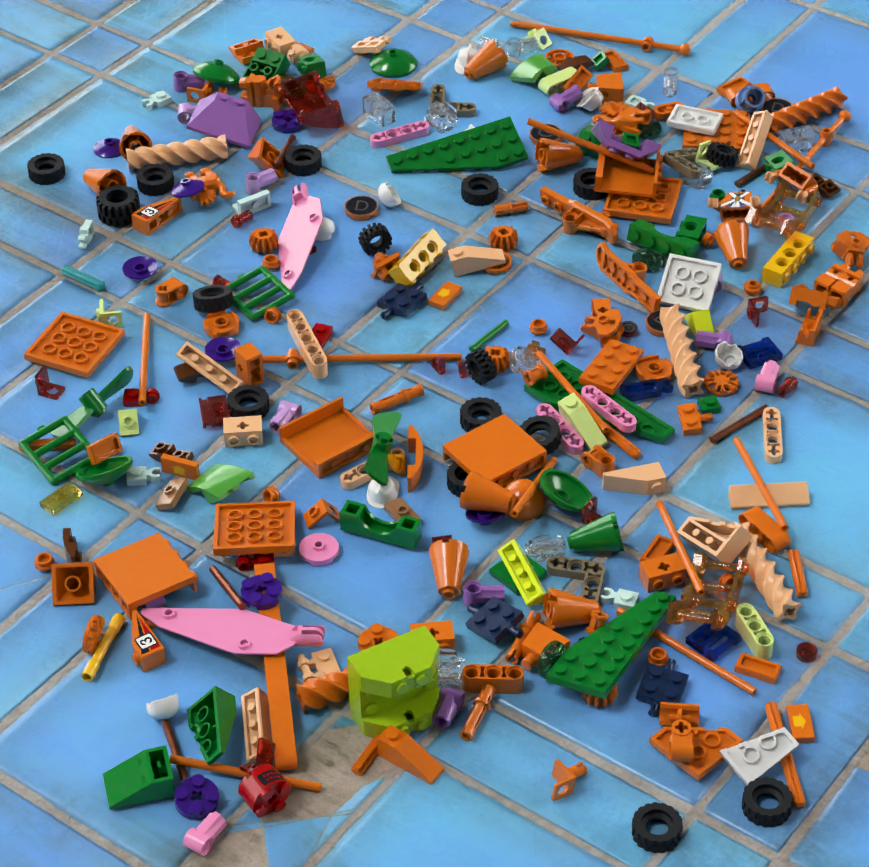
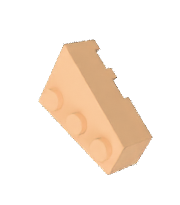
M690 516L677 531L687 544L726 568L731 565L752 538L751 534L741 524L730 525L722 521L717 523L709 519Z

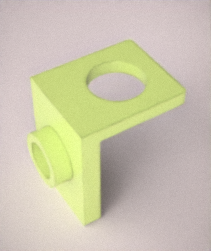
M544 27L539 30L534 28L527 32L528 35L522 38V41H526L534 37L540 50L552 44ZM541 36L546 39L545 45L540 42Z
M708 140L700 143L695 162L701 164L705 169L714 171L722 168V166L719 167L717 164L714 165L713 162L710 163L707 160L706 156L711 141Z
M100 299L99 309H96L97 319H100L101 323L123 327L122 312H105L104 301ZM116 316L118 321L112 323L108 321V318Z
M137 409L118 410L120 436L139 434Z

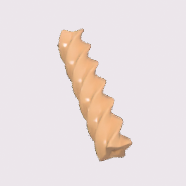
M225 135L217 138L206 137L200 141L191 139L184 143L156 144L151 148L141 146L135 150L126 149L129 173L136 168L140 169L150 164L179 166L186 161L197 163L202 159L206 161H213L218 157L228 159V146Z
M677 303L672 307H662L660 309V322L667 341L671 362L674 366L679 390L684 398H689L695 394H704V391L701 389L704 378L697 375L701 366L693 362L697 353L689 349L693 340L686 337L690 327L682 324L686 314L679 311L680 304Z
M732 522V523H731V525L739 524V523H736V522ZM750 522L741 524L749 532ZM750 533L752 536L751 540L738 555L742 565L748 571L760 594L765 598L776 620H795L797 618V611L803 604L792 601L794 590L783 586L785 576L774 572L776 562L766 559L767 548L757 546L759 535Z

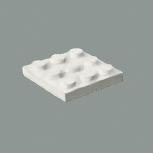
M670 253L658 290V295L661 297L660 304L672 307L679 303V308L690 311L710 310L722 264Z

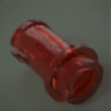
M245 210L239 215H233L231 224L234 227L240 228L245 222L253 219L252 212Z
M787 376L784 382L776 388V393L782 390L778 396L784 398L791 390H795L798 386V380L794 376Z

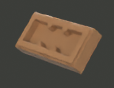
M186 477L170 480L155 505L158 511L173 509L189 484Z
M401 497L384 504V510L394 521L399 520L402 515L421 519Z

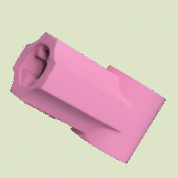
M769 360L764 363L761 373L757 374L754 390L770 394L774 393L777 376L780 371V366L776 361Z
M216 811L210 812L196 829L190 828L183 839V846L202 856L207 855L212 848L213 840L226 827V820L220 813Z

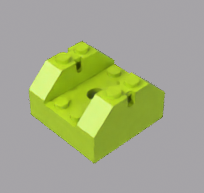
M425 625L347 657L350 716L364 736L373 738L375 735L379 736L390 724L408 735L414 730L418 732L432 726V716L438 706L440 688L438 686L440 645Z

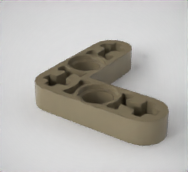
M435 84L431 87V116L469 118L476 115V105L474 103L445 102V86Z
M697 148L664 152L663 163L688 178L700 179L702 169L692 163L695 162Z
M561 556L548 558L547 572L550 575L584 580L580 596L584 598L592 596L591 600L599 603L605 578L604 564ZM579 567L581 568V570L573 571L571 570V568ZM589 584H595V585H597L598 587H597V588H589L588 585H589Z

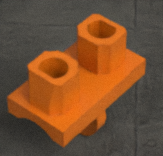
M380 252L376 253L372 262L374 272L370 276L373 279L378 277L383 282L390 278L388 271L399 261L401 255L398 252L391 256L383 255Z
M660 702L659 725L672 726L674 721L682 719L688 721L691 727H698L700 705Z

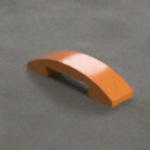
M408 425V452L416 453L415 465H408L407 468L408 492H412L421 480L424 456L423 444L419 433L412 425Z

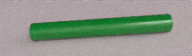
M503 320L472 344L469 350L473 352L482 347L505 329L509 322Z

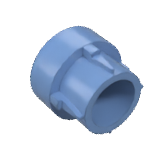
M745 86L736 94V107L738 110H744L747 113L753 114V112H757L763 107L766 93L757 86ZM747 96H751V97H752V99H753V103H752V104L749 103V101H748V99H747Z

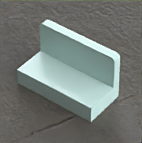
M266 189L237 200V203L232 205V209L243 218L271 207L270 192Z

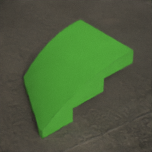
M536 54L524 60L512 72L509 78L515 82L535 83L537 79L553 74L557 67L542 54Z
M227 464L212 465L189 484L187 489L190 493L202 491L210 504L221 501L239 489V485L244 481L252 480L256 476L253 472L238 466Z

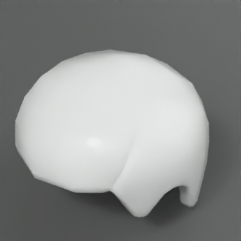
M385 182L379 186L378 197L382 204L390 208L401 204V199L392 185L387 186L388 182Z
M323 217V222L315 239L318 241L330 240L332 234H335L334 222L329 218Z
M723 341L715 349V361L723 369L734 370L741 365L743 353L736 344L730 345L727 341Z
M177 693L152 701L149 704L146 703L147 713L154 719L164 720L173 717L179 710Z

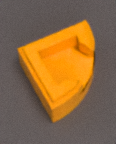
M388 454L387 458L391 469L396 474H405V455Z

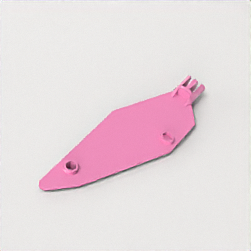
M301 183V187L296 185L294 189L291 188L293 204L278 239L281 280L290 290L303 272L323 222L321 199L309 196L308 187L305 183Z
M143 608L140 611L144 618L159 628L232 654L277 655L293 646L321 647L323 646L325 627L322 625L294 626L246 609Z

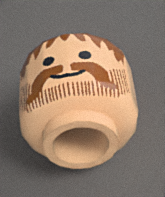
M294 44L288 49L286 56L296 66L298 57L308 55L309 51L301 44Z

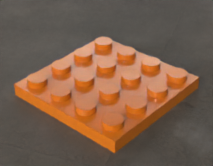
M707 108L704 110L723 113V119L714 136L683 130L682 149H698L700 143L710 140L711 144L712 142L730 144L729 146L737 148L740 154L749 125L733 115V110ZM739 110L740 112H742L750 118V113H747L744 110Z
M661 176L660 192H656L655 198L608 193L603 211H608L611 217L642 219L647 222L671 225L683 185V179Z
M62 311L24 353V359L89 378L125 336V329Z
M295 501L216 504L213 540L214 556L286 554L295 552Z

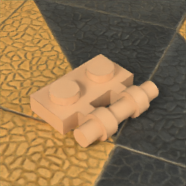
M370 36L363 41H359L351 48L353 53L377 54L387 44H391L392 39L386 36H380L379 38Z
M331 648L311 652L310 660L305 658L304 654L297 656V666L303 673L304 683L313 678H322L331 672H341ZM316 669L317 673H313L311 670Z

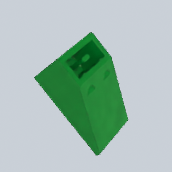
M258 47L242 78H249L250 74L264 75L265 79L269 80V78L281 73L286 75L291 64L285 54Z
M166 745L145 749L103 773L109 810L174 797L175 784Z

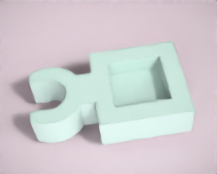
M162 90L150 95V99L141 101L142 107L146 106V110L150 111L155 106L160 108L172 103V97Z
M631 95L624 102L628 106L643 111L646 109L654 110L655 107L654 103L647 102V99L636 95Z
M86 219L83 226L80 227L77 241H80L78 248L86 249L87 244H90L94 236L93 220Z
M146 466L131 467L127 471V486L147 485V481L161 482L160 467H153L150 470H147Z
M604 587L600 602L602 604L613 603V608L615 609L622 607L628 610L637 604L639 593L620 588L618 592H614L613 589Z

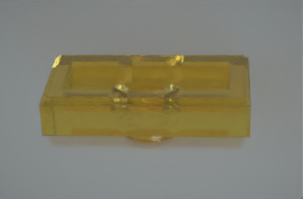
M67 482L41 500L40 507L54 516L81 497L83 492L71 482Z

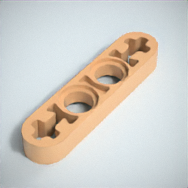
M767 407L763 410L762 416L764 458L770 464H778L781 462L783 454L780 411L775 407ZM772 427L776 428V430H769L767 428ZM774 440L777 441V443H770L768 441Z
M397 447L392 448L389 454L405 455V451ZM366 462L340 475V484L343 489L352 490L373 480L368 474H361V472L365 471L364 466ZM388 462V471H390L392 469Z

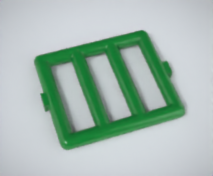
M263 265L245 275H239L235 281L226 285L233 290L260 274L265 276L264 279L235 295L232 294L233 304L251 321L264 316L268 307H276L278 309V307L295 298V294ZM271 282L275 285V287L245 304L240 301ZM281 291L285 294V296L255 313L249 310Z
M62 416L47 426L42 425L38 427L35 433L18 443L19 447L51 485L60 483L73 474L75 475L83 467L91 464L89 457L56 476L50 472V469L82 450H86V446L90 445L89 441L67 416ZM62 425H65L69 430L35 451L29 447V444ZM73 437L79 442L76 446L45 464L39 458Z

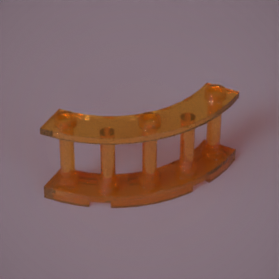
M781 179L772 195L773 201L766 203L761 210L751 206L744 222L753 228L758 229L765 226L780 231V236L788 239L795 231L801 233L804 231L816 208L821 206L822 197L817 190L813 197H807L805 202L809 204L804 212L782 205L785 197L796 198L798 192L791 190L788 181ZM781 211L798 218L793 221L775 214Z
M695 551L692 564L704 589L729 593L726 601L699 598L691 581L690 586H685L681 594V601L669 602L666 623L680 625L684 621L712 624L711 630H722L730 621L733 613H736L744 577L749 573L748 560L744 557H739L738 564L712 561L707 558L708 555L704 552ZM710 568L736 573L733 584L728 585L704 581V572ZM703 606L717 609H714V612L695 610L693 607Z

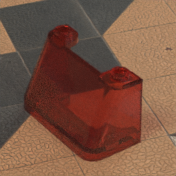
M317 70L281 83V96L287 100L297 115L300 125L303 124L304 127L336 129L344 126L340 103L337 99L331 101L328 97L323 83L320 84V75Z

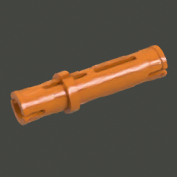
M421 384L408 389H401L400 392L369 403V406H371L369 407L370 411L375 415L401 403H409L410 400L423 396L424 389Z
M530 611L525 622L520 625L519 629L523 630V636L521 638L516 637L508 654L505 656L508 663H510L512 657L514 659L511 664L518 663L522 654L523 641L535 624L541 620L539 612L533 618L535 611Z
M483 685L479 696L475 698L473 709L460 732V737L464 741L469 742V740H473L485 712L489 710L490 701L496 692L492 685Z

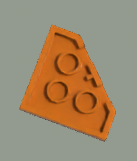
M374 78L367 81V88L378 92L384 89H390L393 92H400L403 89H407L410 92H418V90L423 89L424 82Z
M665 726L650 737L649 744L670 759L671 727ZM691 727L694 745L693 762L674 763L699 781L724 761V758L719 754L720 750L742 743L743 739L728 728L705 730V727Z

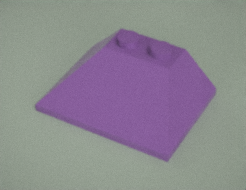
M216 92L199 100L186 129L214 138L225 135L226 142L249 149L261 119L248 101L229 96L226 93Z
M600 119L591 129L592 134L605 148L609 149V152L616 155L618 153L625 155L624 158L630 161L652 157L662 147L661 144L648 139L640 145L639 150L621 143V136L613 134L615 126Z

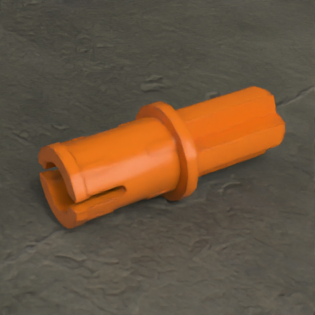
M527 201L494 205V215H513V213L527 211Z

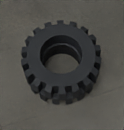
M127 185L109 186L100 191L99 195L96 196L99 220L108 226L122 227L130 225L132 223L131 215L140 209L137 190Z

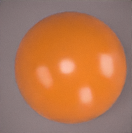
M517 479L509 483L505 489L515 494L518 503L533 481ZM539 486L516 518H513L510 513L505 514L517 520H530L538 517L545 507V495L542 488Z

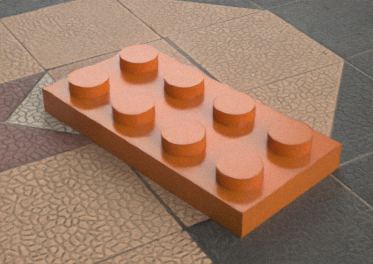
M610 338L580 375L579 384L585 386L592 385L602 392L613 395L636 366V363L639 362V359L643 357L644 350Z

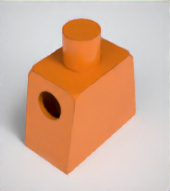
M621 72L599 74L596 76V83H587V89L599 87V91L604 97L602 101L623 102L624 87Z
M537 622L522 643V667L526 670H531L536 666L543 671H547L556 663L563 652L570 648V640Z

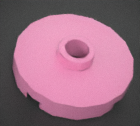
M314 533L302 539L299 544V555L305 563L307 561L313 566H324L332 563L334 558L338 557L339 543L336 538L329 534Z

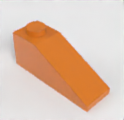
M391 724L377 738L378 756L432 785L444 772V767L410 735Z

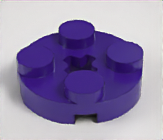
M297 108L283 111L277 110L273 113L272 127L275 131L278 129L282 130L284 134H291L300 131L301 126L304 127V116Z
M268 572L244 579L241 583V599L249 608L250 605L256 607L257 610L273 608L279 603V599L283 595L280 581Z
M195 774L181 781L174 792L175 807L185 818L205 819L210 812L213 813L218 807V788L210 779L204 778L201 774ZM195 794L201 795V801L197 799L193 801L191 799Z

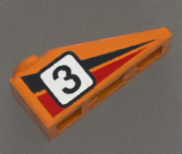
M174 197L141 207L131 215L133 229L149 236L183 211L181 198Z
M135 609L132 611L133 654L131 657L135 666H139L143 672H147L166 663L165 648Z

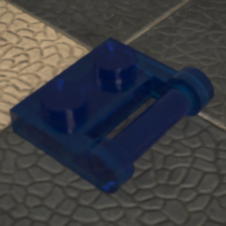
M764 337L761 341L744 346L737 345L743 353V362L749 369L763 366L769 360L779 361L783 358V353L769 337Z
M713 616L688 635L685 643L705 658L716 662L721 654L733 645H738L742 638L738 632ZM724 636L728 638L714 650L710 649L711 646Z

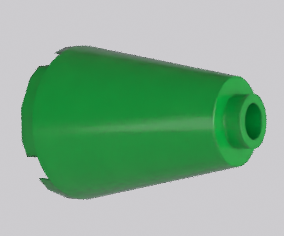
M610 512L570 532V537H567L569 549H574V552L624 551L615 512Z

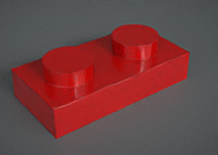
M315 323L312 331L323 350L333 333V326Z

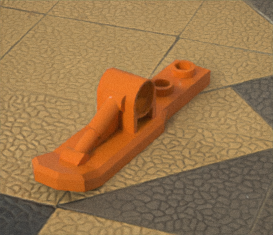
M546 186L540 189L541 202L563 214V230L566 234L572 235L579 230L593 231L604 237L610 244L618 242V232L608 217L576 200H570Z
M605 242L597 244L596 259L600 270L625 293L635 297L650 312L659 310L661 297L645 283L647 265L642 262L630 264L624 262L608 248Z

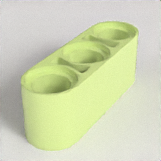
M568 67L548 75L539 81L538 88L549 97L555 93L561 94L564 92L561 88L577 69Z
M747 603L738 605L735 618L737 630L755 657L764 660L770 659L773 652V635L752 605Z

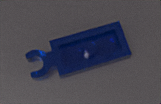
M652 379L620 385V392L623 397L633 402L661 397L662 392L672 393L673 385H670V379H663L661 382Z

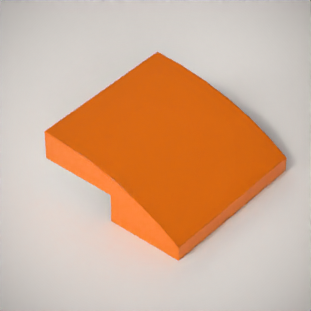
M254 38L229 46L228 48L232 55L241 64L245 65L251 62L258 47H265L262 40Z

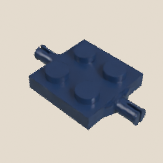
M418 282L414 287H408L398 283L377 300V307L385 310L380 314L381 318L386 320L392 314L407 317L427 300V293L420 291L424 288L423 284Z
M494 596L481 608L474 604L468 606V612L474 615L465 623L467 629L495 644L509 634L517 638L523 636V630L516 627L524 618L523 611Z
M671 658L668 659L665 667L648 663L636 693V699L651 705L648 711L650 716H652V713L653 717L657 716L660 702L680 703L689 675L673 670L676 664L674 659L672 663Z

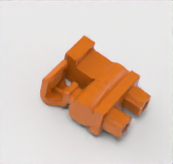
M250 74L249 78L240 79L239 88L247 89V91L241 92V99L248 101L252 107L273 108V111L281 109L284 100L279 75L271 77L269 80H266L264 75Z
M805 284L792 286L789 304L798 305V301L808 302L814 307L828 310L829 307L839 308L841 298L831 296L832 292L811 290Z

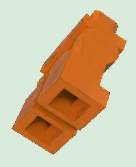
M835 263L826 273H822L815 279L813 290L832 292L831 296L840 297L839 306L844 307L847 300L861 290L865 273L861 270L854 272L845 263L841 265Z

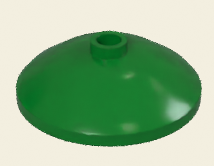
M396 48L382 50L370 60L371 71L385 78L407 76L417 67V60L410 52Z
M219 59L199 63L192 70L196 76L216 83L236 84L240 80L238 73Z
M126 455L111 457L96 465L90 464L77 471L75 475L77 480L90 485L103 484L104 487L115 484V480L121 478L131 468L133 459L131 456Z
M547 469L541 474L540 485L543 492L559 508L579 513L588 511L593 505V497L588 488L569 473L558 469Z

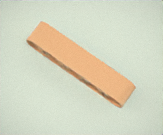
M298 309L288 311L286 314L288 331L312 376L316 379L327 377V357L305 316Z

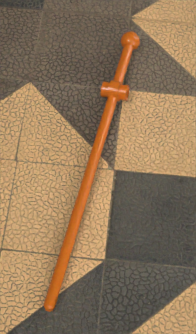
M510 21V26L531 30L534 28L539 30L544 27L546 32L641 46V49L645 52L652 48L680 52L683 56H688L691 52V46L687 43L681 46L654 42V39L650 36L639 40Z
M848 110L840 111L837 121L830 128L822 129L819 141L804 157L811 160L822 146H830L833 134L843 123L850 121L851 113ZM799 162L796 166L803 169L805 165ZM786 182L779 184L762 203L761 210L754 212L755 220L764 213L788 186Z
M294 348L289 349L286 355L262 356L263 363H286L289 369H296L301 362H305L302 355ZM462 354L326 355L327 362L459 361L462 359Z

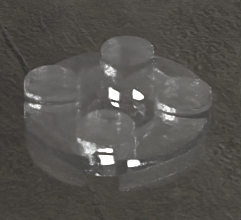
M433 102L426 111L425 121L439 133H445V131H450L456 126L458 113L449 103Z
M693 162V164L702 169L700 179L688 178L680 172L679 179H683V185L702 190L711 183L713 171L711 172L710 167L704 163Z
M518 346L509 353V360L512 364L510 368L516 374L520 373L522 375L524 371L535 368L536 364H542V362L534 358L535 353L523 346Z
M550 535L536 536L528 540V545L525 544L526 554L534 558L536 562H544L547 558L554 556L562 557L566 554L565 539L560 535H556V538H550Z
M440 649V661L438 663L439 686H457L461 683L462 669L466 666L465 659L458 656L457 652L452 649ZM443 665H446V666H447V669H441V668H442Z

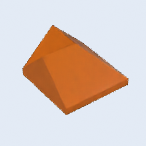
M261 137L247 158L263 170L273 168L279 178L283 177L285 158L280 167L275 169L273 164L280 151Z
M93 562L51 564L53 605L95 603L96 577Z

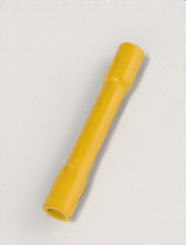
M115 613L112 617L107 631L81 674L83 680L87 682L93 681L112 641L125 622V617L122 614Z

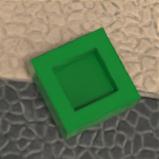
M602 50L591 59L594 62L593 66L598 71L610 62V59Z
M623 132L621 143L639 150V135Z
M716 395L697 398V405L702 414L721 413V406Z

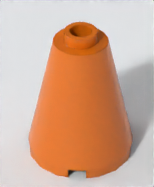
M493 40L487 41L464 67V75L467 79L475 80L508 66L506 65L508 58L502 47L498 48L495 45L497 42Z
M133 125L127 126L124 129L119 143L120 154L126 160V149L135 150L141 146L152 147L149 136Z
M540 138L541 141L537 142L535 146V160H538L539 163L536 167L541 172L579 163L583 157V152L579 146L547 138Z
M90 168L83 174L84 183L96 195H99L100 191L109 186L127 185L124 174L116 169Z
M734 219L720 223L718 229L714 231L715 240L730 267L741 269L747 264L748 225L744 221L740 223Z
M471 471L463 486H466L465 492H461L459 502L460 508L464 510L510 513L517 504V499L514 493L480 473Z
M449 539V542L442 543V540H438L429 547V557L438 593L444 598H453L460 590L469 558L468 546L464 542L455 539Z
M548 588L550 593H545L542 615H546L547 621H543V624L552 630L588 624L592 617L591 611H602V607L599 606L597 601L555 588Z

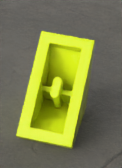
M709 309L686 314L684 319L695 337L697 330L714 333Z

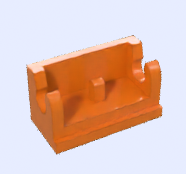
M811 308L807 310L806 319L804 318L795 343L814 346L822 326L823 309H818L817 316L811 315Z

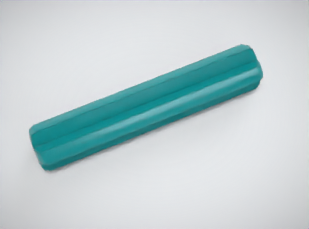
M64 265L61 268V273L98 291H102L105 288L104 281L68 265Z

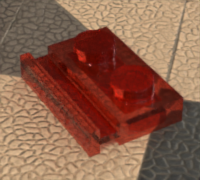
M226 395L207 397L205 400L199 398L203 429L210 425L212 427L223 426V418H230Z

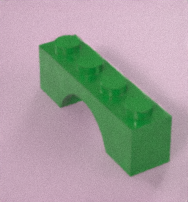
M638 219L629 225L628 241L668 257L671 253L697 258L700 242L685 236L672 237L664 235L655 229V224L642 219Z
M351 500L346 501L339 513L340 530L412 550H415L422 538V520L402 515L399 520L394 522L383 521L375 517L365 504Z

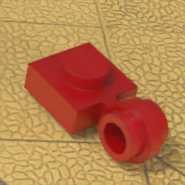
M150 388L146 393V402L155 404L159 400L160 394L156 389ZM139 389L124 390V407H143L138 404Z
M274 553L265 555L254 554V559H251L248 555H239L236 559V567L240 571H247L250 568H254V564L274 562Z

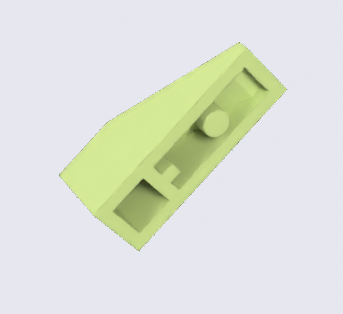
M574 392L558 401L560 415L583 438L584 444L589 450H592L595 445L604 446L608 443L589 411Z

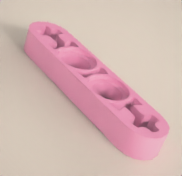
M418 121L372 134L370 136V145L373 148H382L428 135L430 124L427 121Z
M587 385L582 388L581 396L593 410L622 432L631 433L636 430L637 420L635 416L595 386ZM616 412L619 413V415H612L610 413Z
M539 404L536 407V415L547 416L548 413V416L559 423L561 433L570 434L568 436L562 435L561 445L570 454H581L584 451L583 438L550 404Z

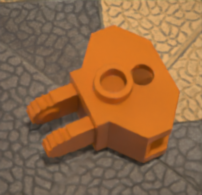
M844 230L837 235V240L831 244V250L840 256L841 260H844L845 264L849 265L850 268H852L854 262L857 269L863 268V255L869 248V238L861 232Z
M610 309L602 314L598 313L596 317L586 316L584 319L586 324H582L580 330L585 334L594 335V339H598L601 347H604L610 338L620 340L624 332V326L621 322L622 316L617 309Z

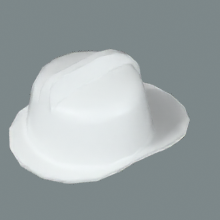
M471 44L459 51L455 62V71L461 75H464V67L478 52L477 49L472 48Z
M590 87L582 92L583 96L575 101L576 107H583L591 112L601 107L604 97L599 91V87Z
M388 476V484L386 486L371 480L366 495L368 503L374 508L384 509V504L398 498L400 488L398 480Z

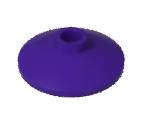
M102 139L94 145L93 151L101 158L118 157L121 155L119 151L121 139Z
M185 178L172 188L171 193L177 198L190 197L201 192L205 185L202 180Z
M137 256L127 260L123 264L122 270L128 278L140 280L153 276L158 270V264L150 257Z
M218 337L206 344L205 354L216 362L231 361L235 359L234 349L240 347L241 344L238 340L231 337Z
M466 510L465 516L471 522L487 526L503 518L505 513Z

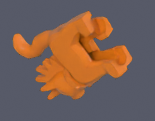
M609 101V103L604 102V105L601 104L599 111H602L601 114L595 115L592 118L594 124L600 119L614 125L622 132L640 135L641 131L637 127L639 123L644 125L650 123L651 110L646 109L643 111L628 106V104L623 102Z
M209 168L200 169L201 177L199 178L193 172L184 174L185 178L198 179L204 182V189L190 196L192 201L200 203L201 206L205 204L208 207L209 202L214 203V200H217V192H219L222 198L226 199L232 198L235 195V191L226 192L227 188L221 182L220 177Z

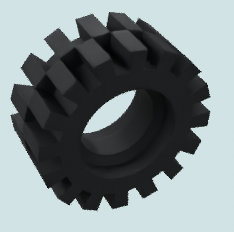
M712 142L706 157L714 165L717 164L719 167L731 168L736 164L739 151L734 146H729L730 144Z
M373 223V226L367 225V229L364 227L362 229L363 232H360V237H358L363 251L373 257L378 252L386 253L385 249L389 250V245H392V237L385 225ZM381 236L378 241L370 243L373 238Z
M481 348L467 354L465 357L466 369L469 370L468 374L472 375V380L475 379V383L479 385L494 379L495 375H497L495 371L497 369L494 366L495 362L491 360L492 356H489V352Z

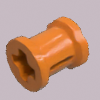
M539 363L535 365V368L524 371L522 376L528 386H532L538 380L546 379L548 374L546 368Z
M592 610L590 613L592 616L591 621L585 631L591 634L604 626L605 622L609 619V615L602 611Z

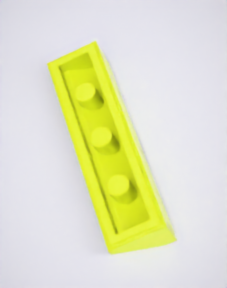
M513 539L501 547L498 552L526 605L530 607L543 603L546 591L522 547Z

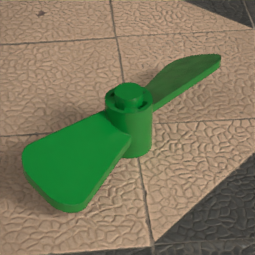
M130 366L124 368L99 394L94 388H91L78 399L83 406L67 416L77 429L90 415L92 417L95 415L100 417L107 411L105 409L107 404L104 401L129 384L133 377V369ZM62 425L50 433L53 437L58 438L69 430L65 425Z
M399 412L379 413L373 417L371 422L374 439L364 467L366 473L382 486L388 484L387 455L390 453L394 441L392 436L402 417Z

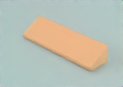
M768 110L753 112L736 167L748 170L757 168L773 120V116Z
M188 341L175 354V356L228 394L234 388L245 385L242 380Z
M807 482L766 483L778 507L810 506ZM756 484L729 486L728 498L731 509H750L755 506L769 508Z
M257 687L241 696L246 762L248 764L274 760L268 697L264 691Z

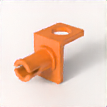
M559 759L555 760L552 776L558 782L553 787L551 797L553 801L573 793L576 778L587 774V768L585 764L583 765V762H578L567 768ZM563 787L564 790L561 793H558L560 788Z

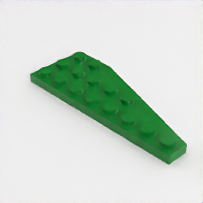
M510 116L386 156L391 173H412V171L421 170L423 172H429V170H438V172L465 171V169L482 170L485 168L498 170L528 160L527 152Z
M561 359L554 366L581 395V390L585 385L579 384V377L583 371ZM548 369L546 379H540L532 386L524 385L525 392L543 403L550 404L556 410H559L558 401L570 395ZM603 392L635 416L637 420L636 430L631 432V434L659 443H663L674 435L675 428L617 392L613 395ZM616 412L610 413L612 415H619V413ZM597 413V415L604 422H606L612 428L618 429L616 426H614L612 423L606 420L603 416Z
M656 591L566 649L546 674V682L605 699L676 604V596Z

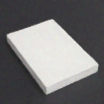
M676 104L666 122V126L714 136L723 119V113Z

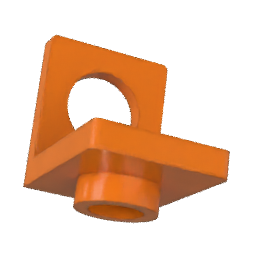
M207 81L203 89L187 87V101L198 103L200 99L212 95V81ZM191 92H196L199 98H193Z
M323 498L303 514L309 529L313 528L327 515L340 523L338 508Z

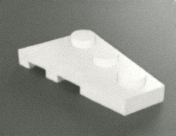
M783 727L753 740L739 743L731 748L722 749L719 751V754L741 780L748 785L750 781L760 778L799 746V743Z

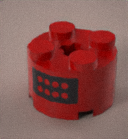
M269 763L252 769L253 774L249 778L245 776L238 788V793L245 803L259 818L274 810L275 812L283 810L286 806L285 800L292 788L291 785Z

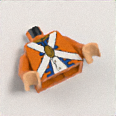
M789 161L782 169L766 172L764 179L769 184H774L775 178H782L790 187L798 191L795 200H801V204H804L807 197H810L818 190V182L814 177Z
M740 189L738 192L727 193L720 202H718L719 198H708V207H712L720 212L721 222L733 219L737 221H754V211L761 210L760 196L752 197V192H747L744 189Z

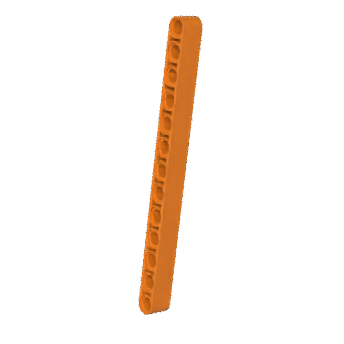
M274 562L254 564L255 576L268 572L276 578ZM279 603L273 608L259 610V614L281 621ZM285 651L277 655H263L275 768L278 771L298 769Z

